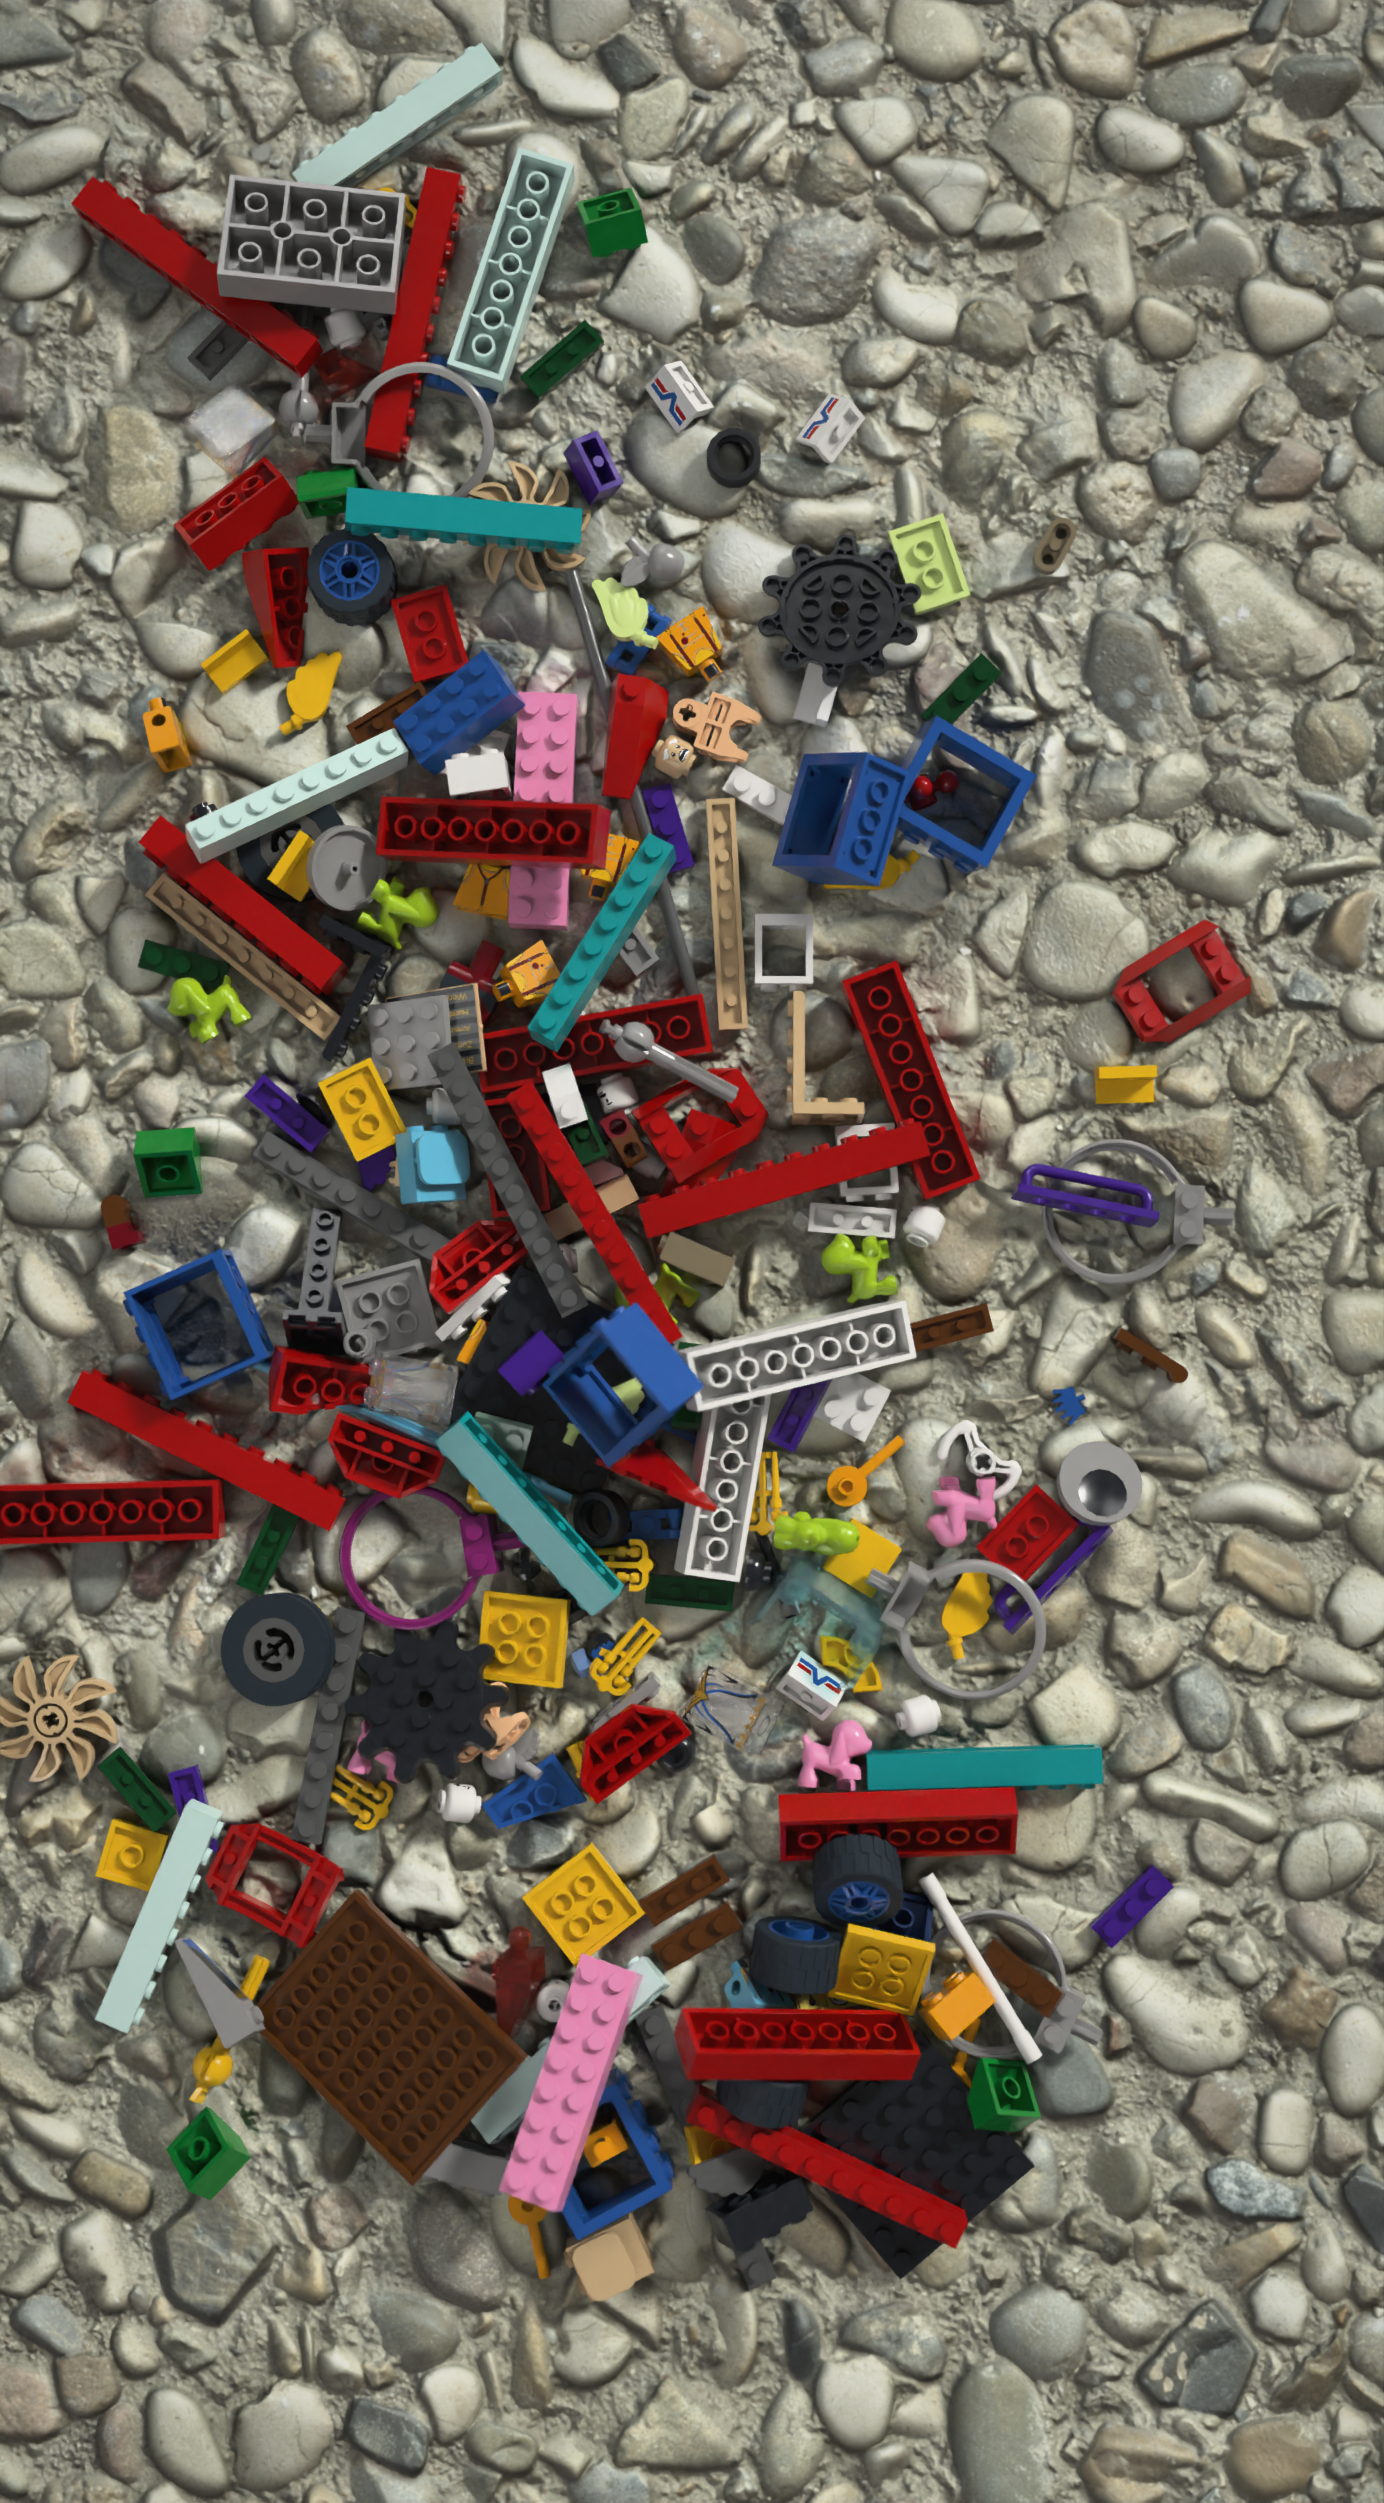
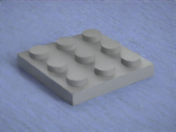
M439 995L369 1005L371 1059L386 1090L393 1091L442 1085L427 1055L451 1043L448 996Z
M420 1258L335 1281L348 1332L359 1328L367 1329L372 1332L376 1339V1347L373 1353L364 1358H355L356 1362L364 1364L373 1362L376 1352L383 1353L378 1355L377 1359H385L393 1355L443 1343L435 1334L439 1326ZM362 1337L356 1342L358 1348H365L366 1341Z

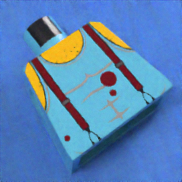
M744 1959L736 1960L731 1964L730 1971L733 1976L725 1985L724 1991L732 2008L793 2009L795 2007L786 1992L766 1987L753 1979L749 1973V1966Z

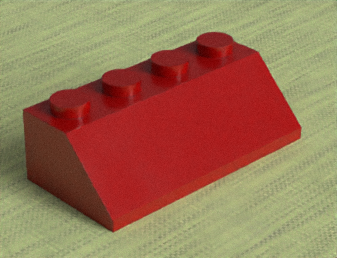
M264 456L173 526L206 569L211 571L213 568L222 566L227 558L236 551L246 548L257 535L270 530L273 523L282 516L291 514L299 504L298 498L284 476Z

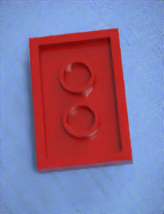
M446 584L391 600L415 684L419 681L426 683L450 676L469 662Z
M1036 1484L976 1548L990 1562L1010 1569L1026 1582L1080 1525Z

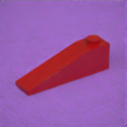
M309 547L272 548L242 552L245 584L273 668L298 667L301 664L305 634L302 629L303 615L307 613L309 604L305 602L307 587H309L306 577L307 560L310 556Z
M648 1438L610 1468L600 1456L596 1460L595 1464L622 1476H628L641 1481L640 1483L663 1491L689 1504L713 1512L717 1509V1506L665 1451L654 1447L656 1442Z

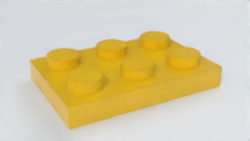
M371 1057L317 1082L357 1162L395 1144V1135L406 1132V1128Z

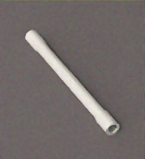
M932 1872L921 1878L918 1883L930 1903L935 1906L975 1975L996 2000L993 2005L1013 2036V2041L1026 2063L1030 2064L1042 2056L1041 2051L1030 2033L1024 2028L962 1925L934 1873Z

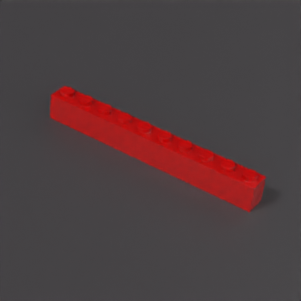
M431 167L426 168L397 297L396 314L393 315L381 373L407 363L429 362V353H426L428 342L432 343L435 336V325H432L434 315H439L442 299L438 296L440 288L445 287L447 282L448 270L445 269L447 259L451 260L453 255L454 242L451 241L453 231L457 232L459 229L460 214L457 213L459 204H464L466 198V186H463L461 174ZM421 373L399 376L386 383L376 392L364 444L367 456L401 463L403 454H408L410 437L407 434L409 426H414L417 410L414 409V403L416 398L420 399L423 388V381H420Z
M92 176L71 204L80 218L300 378L304 377L322 354L323 350L318 341L319 336L306 326L303 329L297 325L296 319L287 311L279 312L274 308L272 301L220 296L217 279L218 262L215 261L213 264L206 259L207 255L195 245L192 247L184 243V238L175 230L170 229L168 231L163 228L161 221L153 214L148 213L146 215L141 212L138 204L131 198L126 196L123 199L109 182L104 180L101 183Z
M532 1081L508 1094L506 1098L628 1304L631 1306L637 1303L670 1344L683 1337Z
M914 1118L897 1122L898 1128L886 1131L885 1126L869 1130V1136L858 1139L857 1134L840 1139L841 1145L831 1148L829 1143L812 1147L813 1153L804 1156L801 1155L800 1151L783 1156L785 1161L773 1164L772 1160L755 1164L757 1170L745 1173L744 1168L728 1172L729 1178L717 1181L716 1176L699 1181L700 1187L689 1189L688 1185H683L671 1189L673 1195L661 1198L660 1193L644 1197L645 1203L639 1204L638 1208L647 1238L651 1239L670 1232L679 1231L929 1157L931 1154L921 1121L915 1123Z
M93 1368L92 1371H82L67 1401L68 1403L328 1531L334 1529L348 1500V1497L342 1495L343 1489L330 1483L326 1487L316 1482L318 1477L307 1471L302 1470L301 1474L290 1469L292 1464L277 1457L273 1461L265 1457L266 1452L256 1446L250 1445L249 1448L238 1444L240 1439L227 1432L220 1435L212 1431L213 1425L198 1419L197 1422L187 1419L188 1413L174 1406L169 1410L160 1405V1399L147 1393L143 1397L135 1393V1387L126 1382L119 1381L116 1384L108 1380L109 1374L102 1370Z
M699 2083L686 2108L687 2122L951 2248L956 2249L968 2224L964 2209L790 2126H784V2128H765L740 2120L722 2106L716 2096V2091Z

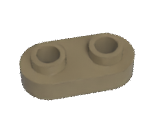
M1057 518L1050 523L1033 556V565L1039 573L1050 575L1060 568L1076 537V527L1071 520ZM1056 532H1063L1065 534V538L1058 539L1056 537ZM1043 557H1050L1052 563L1049 565L1044 564L1042 561Z

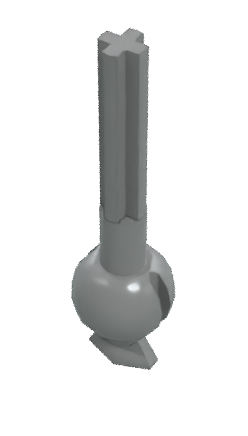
M297 304L296 324L303 329L307 326L313 330L314 306ZM310 369L303 378L292 372L291 390L282 396L278 407L281 419L290 427V433H292L289 444L299 449L304 445L302 435L306 429V424H314L319 413L318 403L314 396L309 393Z
M607 1019L603 1020L599 1032L602 1034L608 1033L609 1037L615 1040V1050L623 1060L634 1063L641 1062L646 1058L729 1103H732L733 1099L735 1100L739 1090L738 1087L654 1043V1035L645 1024L630 1022L620 1027L617 1024L612 1026Z

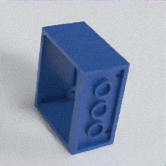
M935 716L922 724L899 766L912 772L905 798L934 744L1006 786L1010 791L980 846L975 845L973 847L905 807L906 803L904 801L896 829L904 833L903 837L907 841L916 845L919 842L929 848L928 852L939 859L945 857L954 862L952 866L955 869L968 874V872L972 873L987 868L1037 775L942 718Z
M869 752L804 754L772 866L815 884L879 886L912 772ZM850 779H852L831 854L828 855Z
M219 1249L123 1292L126 1297L123 1300L124 1307L129 1316H134L138 1325L135 1327L136 1334L141 1343H146L150 1352L147 1354L149 1364L153 1370H158L162 1379L159 1381L160 1389L164 1396H169L171 1400L186 1398L273 1357L274 1347L230 1250ZM217 1270L254 1354L191 1381L189 1376L185 1377L153 1303L155 1302V1297Z
M634 1303L627 1309L622 1305L609 1316L610 1320L603 1318L592 1326L591 1331L593 1334L589 1332L576 1343L579 1348L574 1347L562 1357L564 1363L560 1361L548 1371L550 1377L542 1384L609 1468L644 1443L705 1387L637 1303ZM609 1346L657 1404V1407L640 1423L592 1365V1362Z
M618 2067L610 2071L598 2106L607 2101L614 2104L651 2175L587 2210L572 2182L562 2213L577 2241L672 2190V2179L675 2177L672 2170L675 2168L674 2162L668 2152H662L659 2146L661 2138L654 2125L649 2127L645 2119L647 2112L640 2099L635 2101L631 2093L633 2085L626 2073L622 2075Z

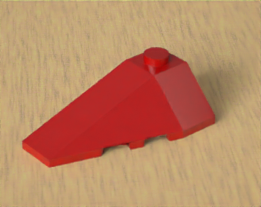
M618 673L611 684L601 796L630 800L666 721L669 691L648 678Z
M691 1108L682 1135L695 1153L739 1127L718 1117ZM739 1149L702 1171L696 1172L685 1179L680 1185L669 1171L661 1198L673 1195L671 1189L683 1185H688L689 1189L700 1187L699 1181L716 1176L718 1181L736 1158Z
M275 1345L269 1370V1410L301 1415L307 1414L308 1411L330 1410L335 1409V1406L367 1403L372 1370L374 1369L373 1365L306 1349ZM385 1368L381 1370L379 1373L382 1377L384 1374L391 1372L393 1370ZM395 1373L383 1379L386 1381V1384L382 1385V1387L389 1395ZM379 1387L376 1391L378 1395L384 1399H389ZM374 1394L371 1400L372 1402L381 1401L383 1399L377 1397Z

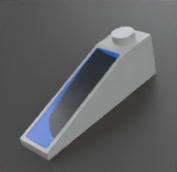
M190 1937L179 1938L174 1941L225 2049L235 2047L265 2029L262 2023L264 2017L259 2007L254 2006L253 2002Z

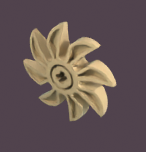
M508 462V466L520 491V501H513L506 486L495 482L480 484L468 493V496L474 499L566 507L569 500V483L563 471L558 468L544 501L538 503L535 500L539 490V482L535 473L524 464ZM591 508L582 511L581 534L584 533L590 522ZM463 541V546L468 545L469 541ZM491 543L488 545L484 556L485 571L489 580L495 586L510 553L518 551L515 572L520 582L531 590L546 592V588L534 563L532 555L535 553L534 551L527 550L525 546L503 549L499 548L498 544ZM544 548V551L540 552L548 568L556 571L575 569L586 560V558L575 553H557L556 549Z
M71 1654L63 1656L49 1666L44 1674L47 1694L43 1692L36 1678L30 1657H25L19 1663L13 1677V1688L15 1695L24 1702H27L30 1708L18 1705L0 1696V1723L8 1728L22 1724L29 1728V1732L21 1736L0 1741V1754L8 1758H24L34 1751L39 1742H42L44 1745L41 1758L29 1779L30 1782L46 1780L60 1769L65 1761L62 1743L67 1746L79 1780H82L90 1772L95 1761V1746L91 1739L79 1732L78 1727L93 1732L114 1744L118 1743L116 1724L107 1712L100 1708L84 1712L79 1706L87 1700L117 1692L110 1683L99 1678H86L76 1683L69 1695L64 1690L68 1677L80 1655ZM52 1713L57 1714L58 1717H56L55 1719H59V1721L57 1723H53L51 1721L53 1717H50L49 1715H51Z

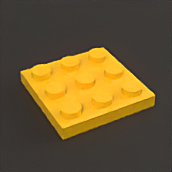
M484 1590L479 1645L487 1643L495 1650L494 1660L484 1669V1679L563 1688L571 1599Z
M593 1842L586 1845L522 1896V1899L575 1968L578 1966L582 1953L588 1956L593 1955L645 1914L640 1903Z
M848 1923L842 1942L837 1983L835 1988L827 1993V1996L914 2016L935 1953V1944Z

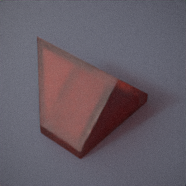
M336 347L320 355L313 364L332 400L359 387L381 373L339 353Z

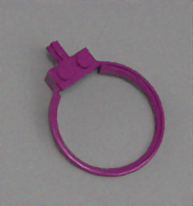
M427 1486L412 1493L434 1498L450 1508L457 1517L463 1518L459 1519L469 1579L455 1601L439 1613L420 1619L398 1618L381 1611L364 1596L355 1580L351 1564L352 1542L360 1522L373 1507L393 1497L378 1491L365 1499L357 1507L345 1526L339 1549L342 1579L353 1601L375 1621L401 1630L429 1628L449 1619L462 1609L471 1599L484 1575L505 1570L502 1551L525 1547L519 1540L515 1531L499 1533L496 1514L474 1515L455 1497L437 1488Z

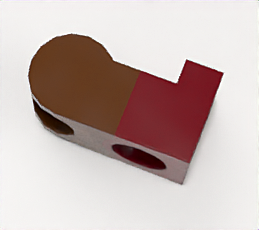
M623 1109L599 1121L604 1135L610 1141L627 1169L648 1158L638 1138V1134Z
M109 1195L101 1203V1212L112 1250L117 1251L145 1243L143 1232L134 1231L129 1216L131 1211L129 1201L119 1195Z

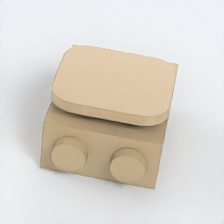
M632 2212L578 2241L575 2235L566 2240L565 2251H563L565 2261L570 2269L574 2267L578 2278H576L578 2289L582 2295H587L590 2303L607 2300L631 2288L636 2281L655 2272V2261Z

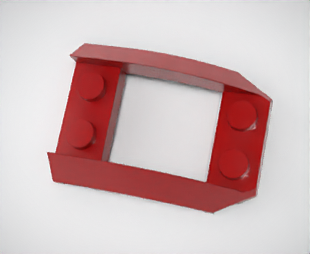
M1204 919L1122 970L1123 972L1119 981L1114 986L1112 995L1141 1042H1167L1168 1044L1251 993L1250 977L1245 979L1215 930L1220 926ZM1189 947L1218 996L1171 1025H1168L1139 976L1184 948Z
M709 1068L706 1071L739 1088L735 1100L733 1099L732 1103L724 1099L723 1101L741 1127L718 1138L695 1153L665 1108L701 1089V1087L685 1079L631 1111L679 1185L696 1172L702 1171L737 1149L757 1141L769 1115L738 1068Z
M255 1823L230 1826L205 1880L209 1888L213 1889L218 1899L217 1904L231 1908L261 1923L282 1937L285 1936L292 1940L299 1948H304L317 1935L314 1931L339 1881H344V1873L342 1867L311 1848L271 1828ZM258 1841L275 1847L311 1867L288 1914L235 1889Z

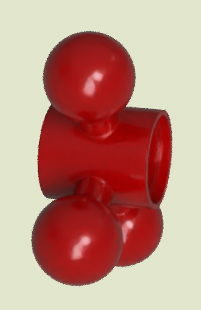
M944 770L938 774L936 781L931 782L927 774L919 775L904 799V803H910L913 811L925 809L938 802L934 792L940 791L946 794L954 792L959 784L958 776L953 771Z

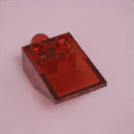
M524 1926L514 1927L510 1931L508 1941L511 1946L496 1958L492 1964V1979L496 1980L497 2025L512 2040L520 2033L546 1976L545 1946H529L532 1935L529 1929Z

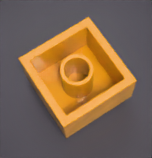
M953 1972L942 1982L944 1987L935 1994L932 1991L921 2000L922 2007L917 2012L939 2040H954L996 2001L973 1972H959L958 1974Z

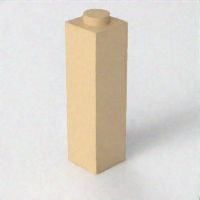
M627 1173L596 1188L611 1215L640 1201ZM569 1203L543 1215L557 1242L584 1229Z

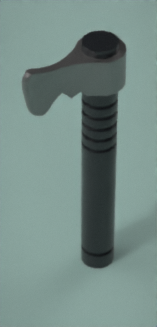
M756 1531L755 1535L758 1538L757 1541L762 1554L765 1556L766 1561L773 1562L771 1579L778 1594L779 1608L782 1616L786 1619L796 1615L800 1616L801 1612L796 1600H791L768 1535H760Z

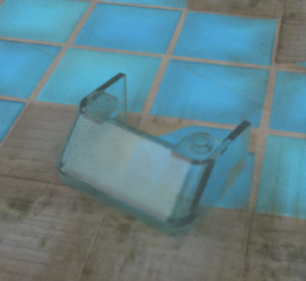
M798 1556L792 1559L784 1568L748 1620V1623L754 1625L761 1622L777 1598L787 1605L795 1606L801 1604L807 1596L811 1597L855 1630L850 1637L849 1646L852 1653L858 1658L837 1687L841 1692L852 1689L877 1653L887 1624L879 1620L881 1611L810 1558Z

